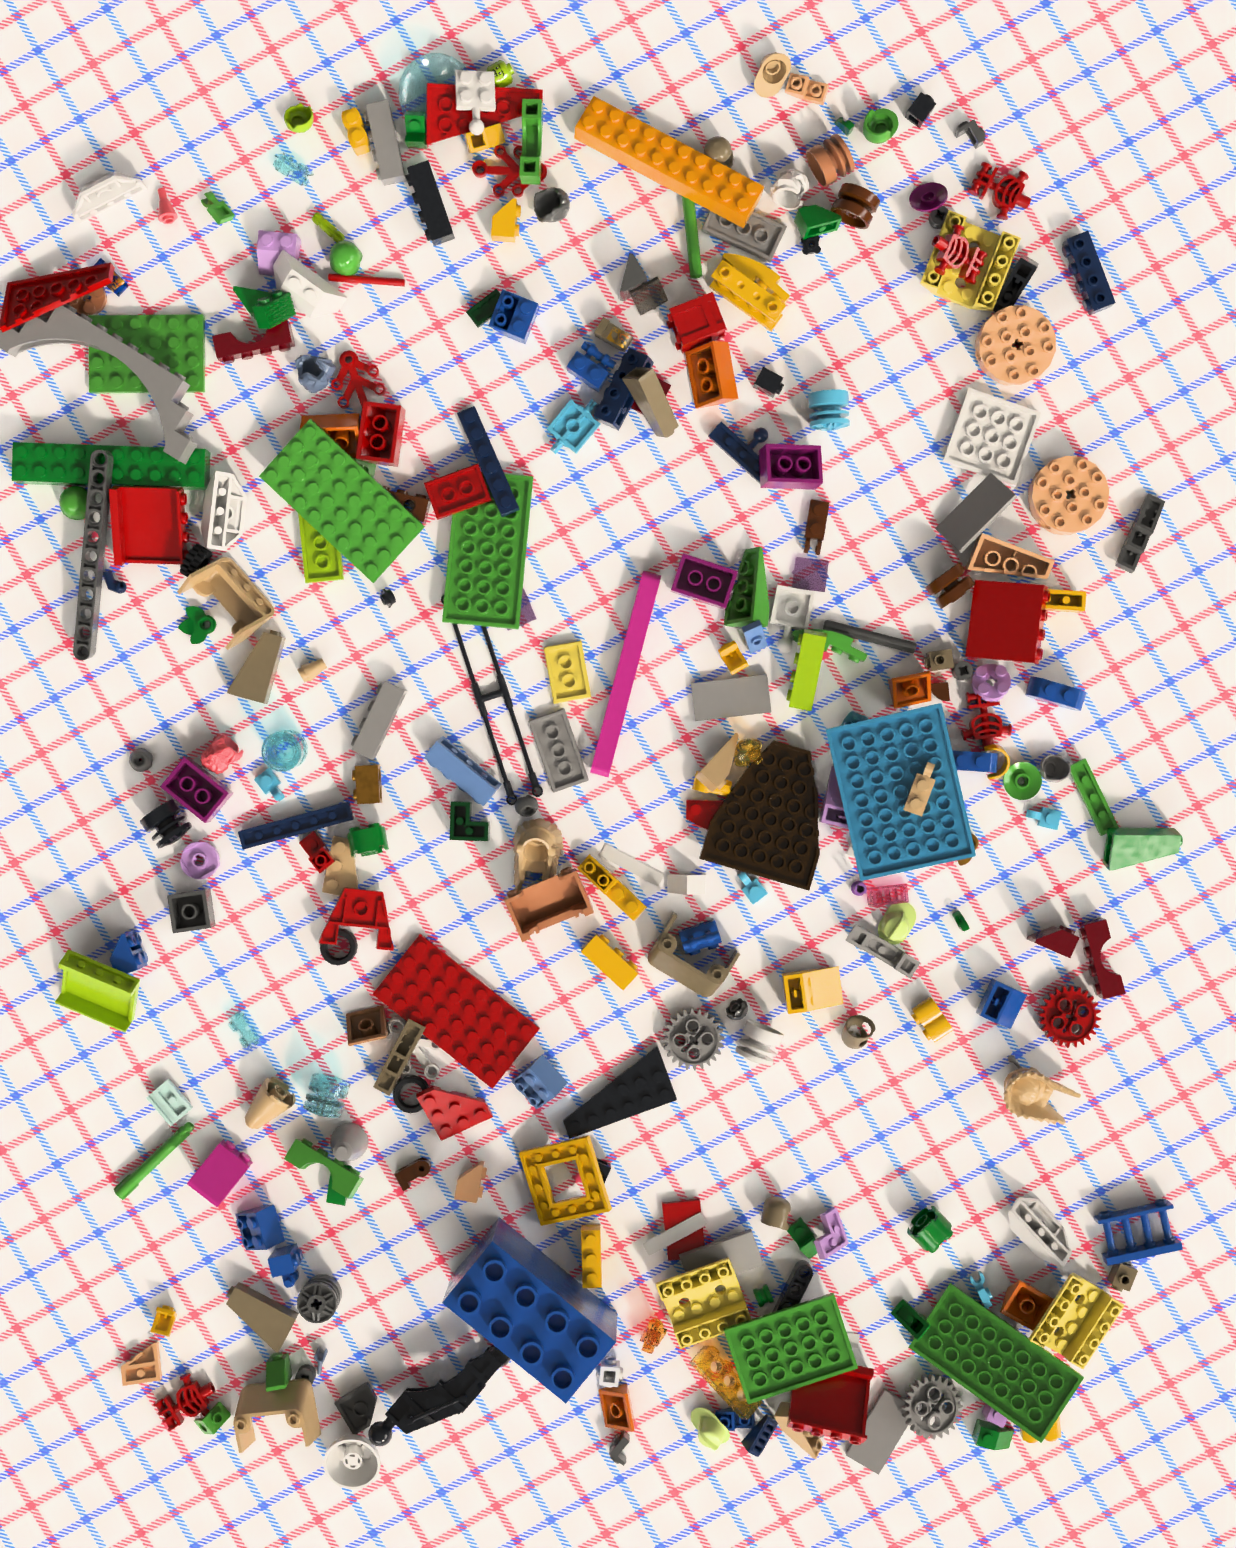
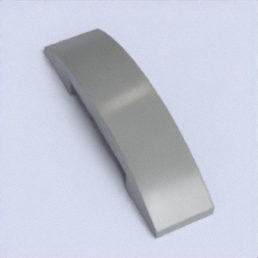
M857 924L853 926L845 941L878 958L910 979L921 963L903 950Z

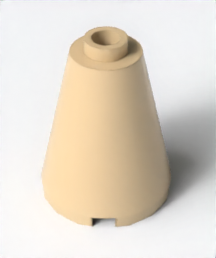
M267 1077L244 1117L246 1125L251 1129H259L295 1104L296 1098L294 1093L290 1094L288 1091L290 1087L276 1077L271 1079Z

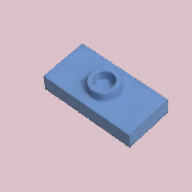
M760 620L742 627L750 654L768 647Z

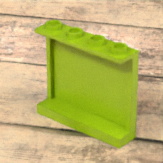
M68 949L58 968L63 969L61 993L55 1003L126 1033L135 1017L140 979Z

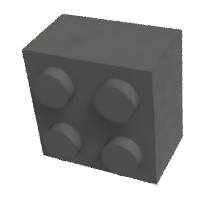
M211 888L167 895L173 934L216 926Z

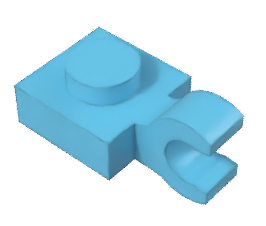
M271 768L266 769L254 779L264 794L267 795L271 792L274 799L279 802L285 798V795L277 787L282 782Z
M1041 807L1040 812L1027 809L1025 817L1038 820L1037 826L1058 830L1062 812Z
M745 872L738 874V877L745 885L741 890L753 905L768 894L757 878L751 881Z
M978 1271L980 1275L979 1280H974L971 1275L969 1280L974 1285L983 1306L989 1308L993 1306L990 1301L993 1297L988 1287L984 1289L985 1277L981 1271Z

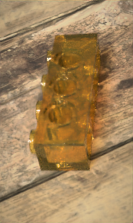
M710 1345L703 1346L689 1364L741 1419L748 1420L763 1403L762 1400L748 1404L739 1376L732 1370V1364L719 1356L720 1352L716 1347ZM713 1361L717 1365L715 1372L711 1370V1363ZM726 1376H728L730 1379V1383L728 1386H726L724 1383V1378ZM739 1390L743 1392L742 1400H739L737 1397Z

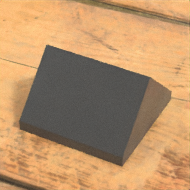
M629 253L620 289V301L623 302L647 288V276L632 253Z

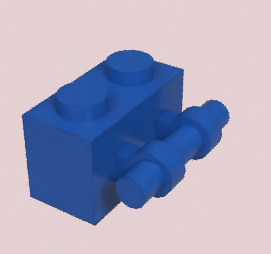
M584 341L581 349L586 351V354L583 355L576 351L566 366L567 372L599 393L609 378V372L605 370V367L608 366L614 369L617 363L611 359V356L608 354L604 355L597 350L596 346L593 344L589 345ZM592 356L601 361L599 365L590 360Z
M715 919L678 930L685 954L689 953L690 956L701 953L700 949L706 947L708 950L717 948L719 943H722Z
M297 1243L274 1249L267 1259L272 1278L282 1276L286 1288L293 1287L299 1278V1272L296 1269L302 1262L301 1260H303V1253L301 1248L298 1249Z

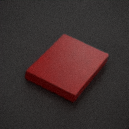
M478 463L424 483L437 520L491 501Z
M700 1199L662 1202L665 1231L701 1213ZM703 1227L667 1246L668 1261L680 1260L679 1254L704 1246Z

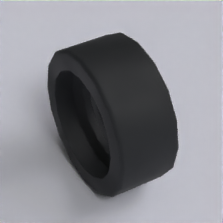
M338 929V935L345 937L350 944V950L345 957L336 958L332 956L328 951V944H320L322 957L331 965H344L352 960L357 953V939L347 929Z
M405 1076L395 1086L393 1100L401 1111L410 1114L417 1113L423 1109L420 1103L416 1105L404 1103L400 1095L401 1089L408 1083H415L423 1091L429 1088V1085L420 1076Z

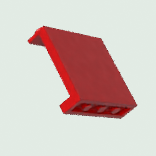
M116 485L109 489L114 566H122L125 563L178 564L181 566L183 559L186 558V554L189 553V550H187L189 532L186 531L188 513L185 512L187 494L184 493V487Z
M975 580L965 657L971 659L981 658L1026 662L1039 665V660H1042L1043 657L1041 641L1045 639L1043 625L1048 617V610H1045L1046 602L1050 600V590H1048V587L1040 584Z
M857 1365L858 1369L791 1390L787 1427L792 1428L795 1432L808 1431L814 1436L826 1435L836 1441L844 1439L854 1445L863 1444L867 1439L865 1431L870 1381L874 1376V1369Z

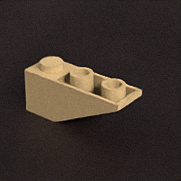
M781 1402L774 1415L781 1430L813 1459H817L823 1446L819 1436L812 1435L811 1432H795L792 1428L787 1427L790 1402Z

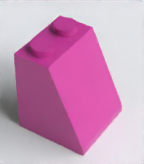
M223 1139L187 1182V1185L215 1207H218L253 1162L248 1154L239 1152L231 1141Z

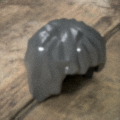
M550 187L535 193L533 206L539 222L554 223L566 218L570 209V200L564 190Z

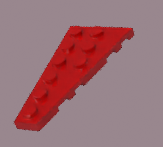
M427 83L426 145L470 132L469 123L472 121V111L456 110L455 85ZM495 87V112L480 111V120L484 123V128L522 117V99H542L543 103V90Z
M110 262L7 282L0 317V330L2 332L8 331L112 283L115 267Z

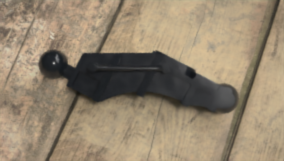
M494 1345L488 1346L483 1354L474 1359L471 1358L465 1365V1368L451 1379L444 1381L441 1378L436 1385L431 1387L407 1388L385 1413L387 1418L384 1421H378L371 1425L368 1431L370 1442L378 1447L386 1446L392 1439V1429L395 1425L405 1434H408L453 1415L463 1413L485 1388L486 1383L499 1368L509 1364L511 1359Z

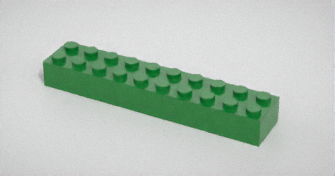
M13 442L11 481L30 485L88 486L91 454L95 450H107L112 453L114 459L111 487L114 485L184 487V490L205 491L210 481L211 452L206 449L195 448L187 463L184 464L163 451L164 447ZM102 453L99 455V461L103 464L106 458ZM99 473L97 475V481L99 483H102L104 480V476L101 473Z

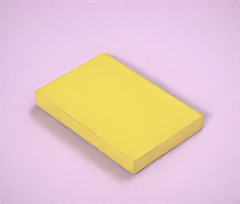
M575 641L544 647L553 703L590 698L591 692L582 642Z

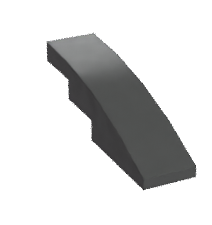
M1149 493L1146 495L1115 563L1116 567L1131 574L1135 571L1139 559L1146 549L1149 538L1154 533L1166 501Z

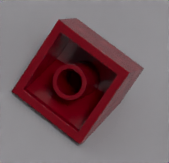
M1060 925L1059 928L1051 926L1028 935L1027 940L1071 958L1080 937L1074 935L1076 931Z

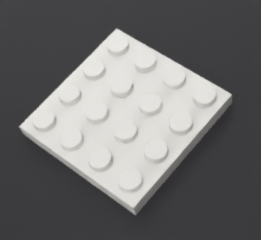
M968 388L942 462L985 477L992 473L1002 483L1015 487L1042 413Z

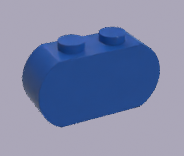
M1030 676L1025 696L1066 709L1081 711L1087 692L1044 678Z
M952 750L957 770L997 773L998 753Z

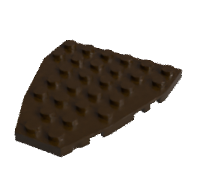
M773 740L743 772L710 820L699 859L809 891L820 856L818 790L815 785L811 751Z

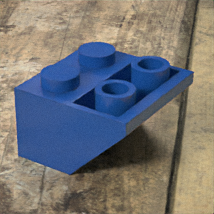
M502 289L488 326L504 336L526 345L540 309L539 304Z
M136 930L121 934L109 959L112 968L126 974L148 966V956L142 950V939L139 933H136Z
M992 978L976 1013L996 1024L1011 1029L1027 994Z
M274 1204L262 1205L235 1214L237 1218L236 1224L242 1235V1244L246 1250H267L285 1241Z

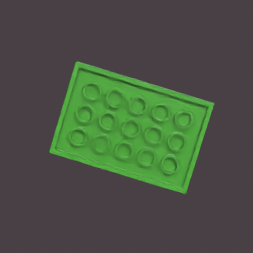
M203 314L88 315L92 319L91 323L96 326L99 323L108 329L106 333L112 336L115 333L123 338L122 343L125 345L131 343L139 348L138 353L141 355L145 352L155 358L154 363L159 364L162 362L170 367V373L178 372L186 377L185 382L190 385L186 393H205V316ZM89 347V392L91 394L149 393L138 376L122 361L104 351Z
M834 1293L723 1328L748 1404L858 1369Z

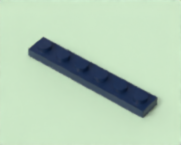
M475 406L458 412V418L501 517L518 511L519 506Z
M350 801L241 830L238 831L242 849L245 850L355 819Z

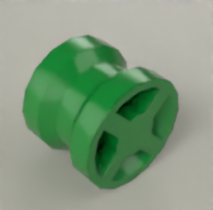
M764 1284L760 1289H753L760 1308L765 1303L774 1302L767 1284Z

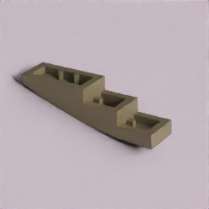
M408 1019L373 1088L389 1096L391 1095L426 1027Z

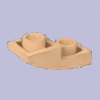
M790 73L785 93L811 103L824 105L829 85L812 81L808 76Z

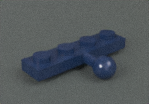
M720 422L708 435V438L760 484L759 455L753 449L758 443H763L768 439V431L762 427L757 428L753 433V439L746 444L724 423Z

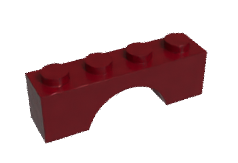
M288 320L271 329H267L265 335L253 343L241 342L231 332L212 336L216 357L224 364L234 363L235 359L240 358L242 360H249L258 354H261V356L271 355L272 351L277 350L285 352L291 350V347H295L292 327Z
M1101 917L1079 923V936L1085 943V947H1083L1084 955L1090 962V966H1088L1089 974L1095 981V984H1093L1095 995L1104 1000L1126 994L1121 975L1109 972L1101 961L1102 947L1111 938L1107 920Z

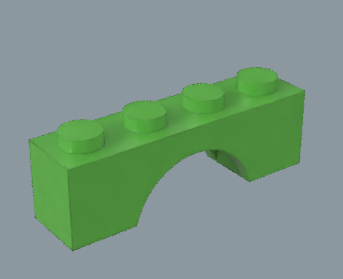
M522 99V153L520 156L519 173L521 184L541 185L544 111L542 99Z
M306 1138L302 1140L295 1139L284 1160L304 1170L312 1164H323L332 1175V1189L344 1197L352 1199L364 1180L363 1177L359 1176L361 1172L353 1167L348 1169L344 1166L345 1162L328 1157L329 1153L320 1147L318 1150L312 1147L313 1143Z

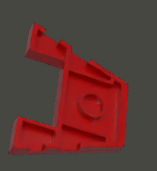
M344 887L318 943L336 945L339 925L378 929L376 949L394 951L383 892Z

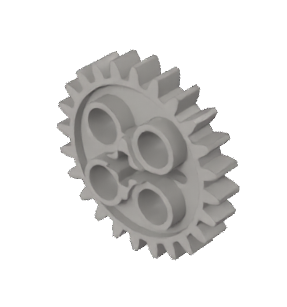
M691 1007L690 1013H687L683 1009V1015L676 1012L677 1019L670 1017L672 1024L666 1023L669 1031H663V1034L667 1037L663 1038L662 1042L668 1043L664 1046V1050L670 1049L667 1057L674 1056L672 1063L678 1060V1067L685 1064L686 1070H688L691 1065L693 1070L696 1071V1067L699 1065L701 1069H704V1063L711 1066L709 1060L717 1061L715 1054L721 1055V1051L718 1048L724 1047V1044L719 1041L725 1038L719 1034L723 1032V1028L717 1029L720 1022H713L715 1019L714 1015L708 1018V1011L701 1014V1008H699L697 1013H694V1009ZM690 1021L697 1022V1029L690 1030L687 1027ZM705 1026L706 1028L696 1037L697 1042L692 1041L687 1049L682 1052L681 1049L690 1042V1036L695 1037L700 1029ZM710 1034L712 1040L709 1043H704L701 1040L703 1035ZM678 1035L684 1036V1043L677 1044L674 1041L675 1037ZM690 1049H698V1056L691 1057L688 1054Z
M929 1374L928 1379L926 1376L921 1375V1381L915 1378L916 1385L909 1384L911 1391L905 1390L904 1392L908 1397L902 1398L906 1402V1405L901 1406L902 1409L906 1410L902 1416L908 1418L905 1423L908 1426L911 1425V1431H916V1435L920 1437L923 1435L925 1439H928L930 1436L931 1439L935 1440L936 1435L942 1439L943 1432L950 1435L948 1429L955 1430L953 1423H959L960 1421L956 1417L962 1415L958 1411L959 1408L963 1407V1405L958 1403L962 1397L956 1395L959 1390L953 1388L954 1384L948 1382L947 1378H941L937 1374L935 1378L934 1375ZM934 1388V1394L929 1397L930 1390ZM945 1402H947V1407L945 1410H943L942 1406ZM921 1403L922 1408L920 1411H917V1406ZM935 1417L934 1423L930 1425L931 1418Z

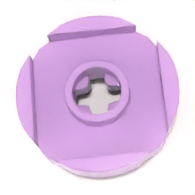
M985 664L977 667L972 677L971 686L974 693L982 697L981 699L990 702L998 701L1008 693L1011 687V677L1005 666ZM993 679L996 683H994V686H990V683H986V681Z
M193 842L184 848L180 859V866L187 876L200 880L211 877L219 868V853L208 842ZM196 856L204 857L203 865L196 864Z

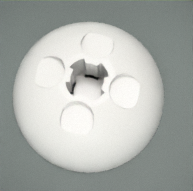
M358 1434L345 1435L335 1440L329 1446L323 1460V1468L329 1480L345 1489H361L370 1485L377 1478L381 1467L380 1454L376 1446L368 1438Z

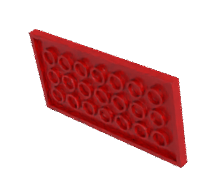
M421 933L373 993L376 998L404 1020L408 1021V1019H411L426 1027L423 1035L492 1089L540 1029L539 1026Z

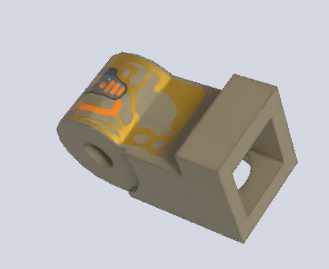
M604 317L594 331L595 337L623 352L627 350L633 340L630 334L610 323Z

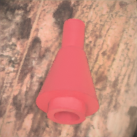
M159 188L158 220L164 224H172L178 216L169 199H167L165 188Z

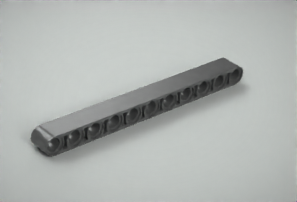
M95 450L90 458L73 655L80 661L90 659L96 653L110 504L109 489L112 483L114 461L112 453L107 450ZM102 453L106 458L103 464L99 461V455ZM99 473H101L104 476V480L102 483H99L97 481V475ZM98 492L102 496V500L100 503H98L95 499V495ZM95 512H98L100 515L99 522H96L93 518ZM94 531L98 534V540L96 542L92 539V533ZM91 551H94L97 555L95 561L90 558ZM90 570H92L95 574V578L93 580H91L88 576V572ZM88 589L93 592L92 599H89L86 595ZM86 608L91 611L90 618H87L85 615ZM84 627L90 632L88 637L83 634ZM83 646L88 650L87 656H84L81 652Z

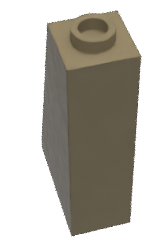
M634 368L622 380L655 435L664 438L670 437L679 425L654 369Z
M270 630V633L263 632L230 685L227 694L268 704L286 638L281 637V632Z
M240 1282L235 1287L231 1286L226 1295L229 1298L226 1305L278 1353L299 1313Z

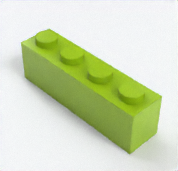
M804 629V633L799 634L797 645L801 646L800 653H795L793 663L797 664L796 671H792L790 678L793 688L792 690L788 689L786 698L787 701H790L789 707L812 711L827 633Z

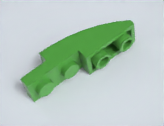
M804 629L795 630L791 633V636L794 637L793 641L798 643L799 634H803ZM809 629L827 633L824 652L830 646L832 647V652L839 655L844 653L849 656L848 659L858 664L859 661H865L868 654L851 646L853 638L833 631Z

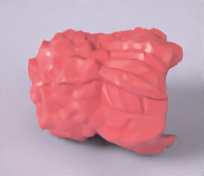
M219 733L214 737L208 748L202 752L200 761L203 767L211 772H215V774H219L227 770L228 765L240 760L244 751L242 749L239 752L238 745L230 737Z

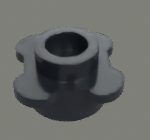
M815 236L804 240L801 238V243H803L802 253L804 255L820 253V237Z
M382 589L380 599L384 606L387 605L388 608H391L392 604L396 603L395 596L391 589Z

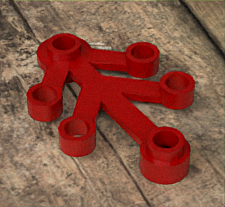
M498 145L494 149L495 156L502 159L509 167L487 166L484 161L477 160L472 165V171L478 178H483L487 174L508 175L493 187L494 195L502 197L505 189L519 177L520 166L509 156L504 146ZM516 146L513 150L514 157L520 159L521 155H517L516 151L522 150V146ZM499 149H502L504 152L503 154L499 155L497 154V151ZM541 163V181H543L547 176V168ZM483 168L484 171L482 173H478L477 169ZM520 183L514 185L512 188L514 197H522L524 190L530 184ZM497 188H502L501 193L495 192V190ZM517 188L521 189L519 194H516L514 191Z
M350 350L344 351L340 355L339 362L342 367L337 377L331 381L332 388L336 391L342 390L343 381L348 371L351 376L343 396L337 401L340 408L346 409L350 406V399L354 390H356L361 407H363V401H368L363 387L374 391L378 396L385 394L386 388L383 384L369 381L359 376L357 369L367 372L370 377L376 378L379 375L377 366H369L359 361L357 354ZM347 357L352 358V361L350 363H346L345 360ZM373 368L377 370L374 375L370 374V370ZM337 381L341 383L338 388L334 387V383ZM378 387H383L382 392L378 393L376 391ZM343 399L347 400V404L345 406L341 405V401Z

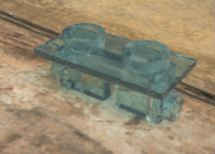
M284 152L283 154L274 155L278 158V160L276 159L273 162L276 171L286 177L292 171L291 180L300 186L308 185L309 179L307 178L308 176H314V173L309 171L310 168L303 163L298 164L293 161L294 158Z
M239 1010L234 1014V1019L232 1016L228 1018L229 1023L227 1024L233 1033L237 1032L240 1038L238 1040L244 1049L247 1047L250 1050L253 1048L252 1043L256 1046L261 1042L259 1039L261 1037L254 1027L246 1030L245 1027L251 1023L244 1012L241 1013Z

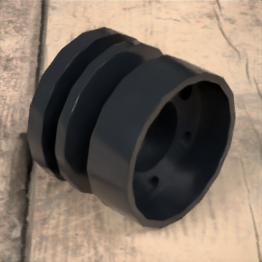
M174 799L158 806L140 820V824L146 832L157 831L152 836V841L162 838L156 843L158 849L175 843L192 828L190 822L181 825L187 819L186 816L175 817L181 809Z

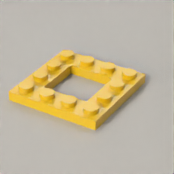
M590 1135L519 1152L541 1226L605 1213L612 1209ZM575 1160L586 1195L555 1202L544 1167Z

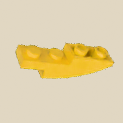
M724 253L722 255L721 261L724 260L753 282L756 281V284L784 304L788 302L790 295L778 285L781 277L773 270L745 256Z
M590 854L577 867L588 880L633 921L647 908L623 883Z

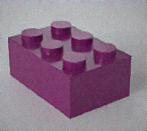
M765 444L759 450L760 488L816 490L823 484L821 446Z
M683 553L670 592L725 610L738 571Z
M183 757L160 786L204 823H210L234 794V792L191 757Z

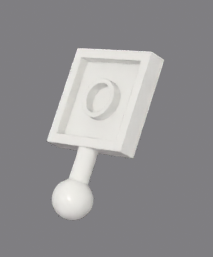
M455 70L456 110L472 111V121L469 123V130L474 135H480L484 131V123L480 120V111L495 112L496 109L494 72Z
M777 585L770 623L785 626L783 637L777 643L779 651L787 653L792 649L793 644L790 640L792 627L808 629L815 592Z

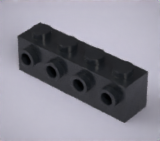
M429 160L407 167L409 174L405 176L409 187L413 186L415 192L411 194L415 205L419 204L421 211H418L421 223H426L427 229L424 232L427 241H432L433 246L455 239Z

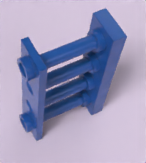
M1157 1199L1155 1203L1114 1212L1101 1211L1098 1215L1093 1216L1098 1224H1103L1108 1250L1101 1253L1103 1262L1110 1266L1183 1250L1182 1242L1172 1236L1167 1210L1174 1209V1205L1166 1199ZM1159 1212L1164 1234L1163 1240H1153L1148 1218L1150 1213ZM1140 1216L1145 1237L1144 1244H1134L1129 1218ZM1122 1221L1127 1244L1125 1248L1117 1249L1115 1247L1110 1222Z

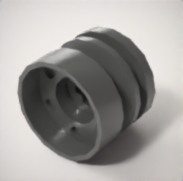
M318 1274L311 1277L305 1283L297 1298V1309L300 1315L311 1323L328 1321L336 1312L342 1299V1289L339 1282L334 1277L326 1274Z

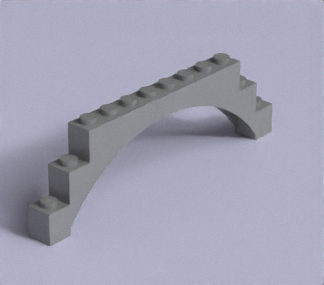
M68 304L65 307L62 305L54 309L49 319L40 315L25 322L22 329L14 327L5 332L0 330V349L15 358L19 353L29 349L53 344L88 346L118 358L138 376L155 403L164 432L165 447L163 451L184 464L187 463L198 444L192 441V436L184 432L194 416L188 411L190 407L181 402L190 387L185 382L186 377L178 372L170 373V367L162 362L159 364L154 363L155 358L145 352L141 355L138 353L139 348L131 343L125 345L122 343L123 338L115 333L112 336L106 333L108 331L107 328L99 323L96 326L91 323L92 319L83 313L81 316L75 314L77 310Z

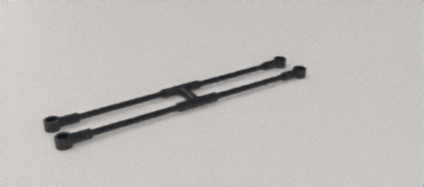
M444 595L441 597L442 604H444ZM452 624L472 683L471 688L480 715L483 717L504 781L503 786L507 795L506 802L509 805H515L518 797L512 790L510 780L508 781L484 703L499 697H503L506 709L509 710L529 771L528 776L532 785V794L535 797H540L543 794V788L539 785L536 773L533 771L513 710L514 706L504 675L501 673L487 628L481 626L496 670V678L500 689L482 695L478 682L475 680L458 625ZM535 788L541 789V793L539 795H536L534 793ZM510 796L515 797L516 801L514 803L509 802Z

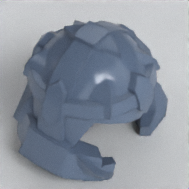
M300 355L295 360V366L298 370V381L310 393H317L329 385L331 375L334 374L337 368L333 364L332 359Z

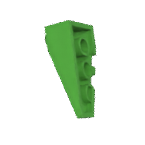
M759 546L746 549L738 569L739 577L737 583L733 586L732 590L734 592L731 601H728L725 609V626L742 628L757 620H760L762 627L768 626L769 599L763 549Z

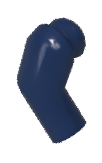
M112 570L103 572L108 590L118 594L126 591V583L115 580Z

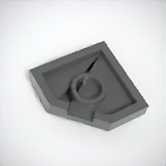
M368 1381L334 1402L352 1434L360 1433L370 1427L378 1397Z

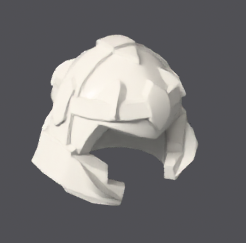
M794 168L781 172L779 178L770 187L774 203L782 209L790 211L798 210L805 206L801 198L808 191L809 179L805 173Z

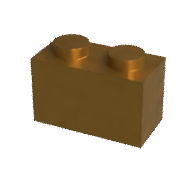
M355 766V770H352V780L356 781V789H353L354 801L357 800V804L383 803L381 766Z

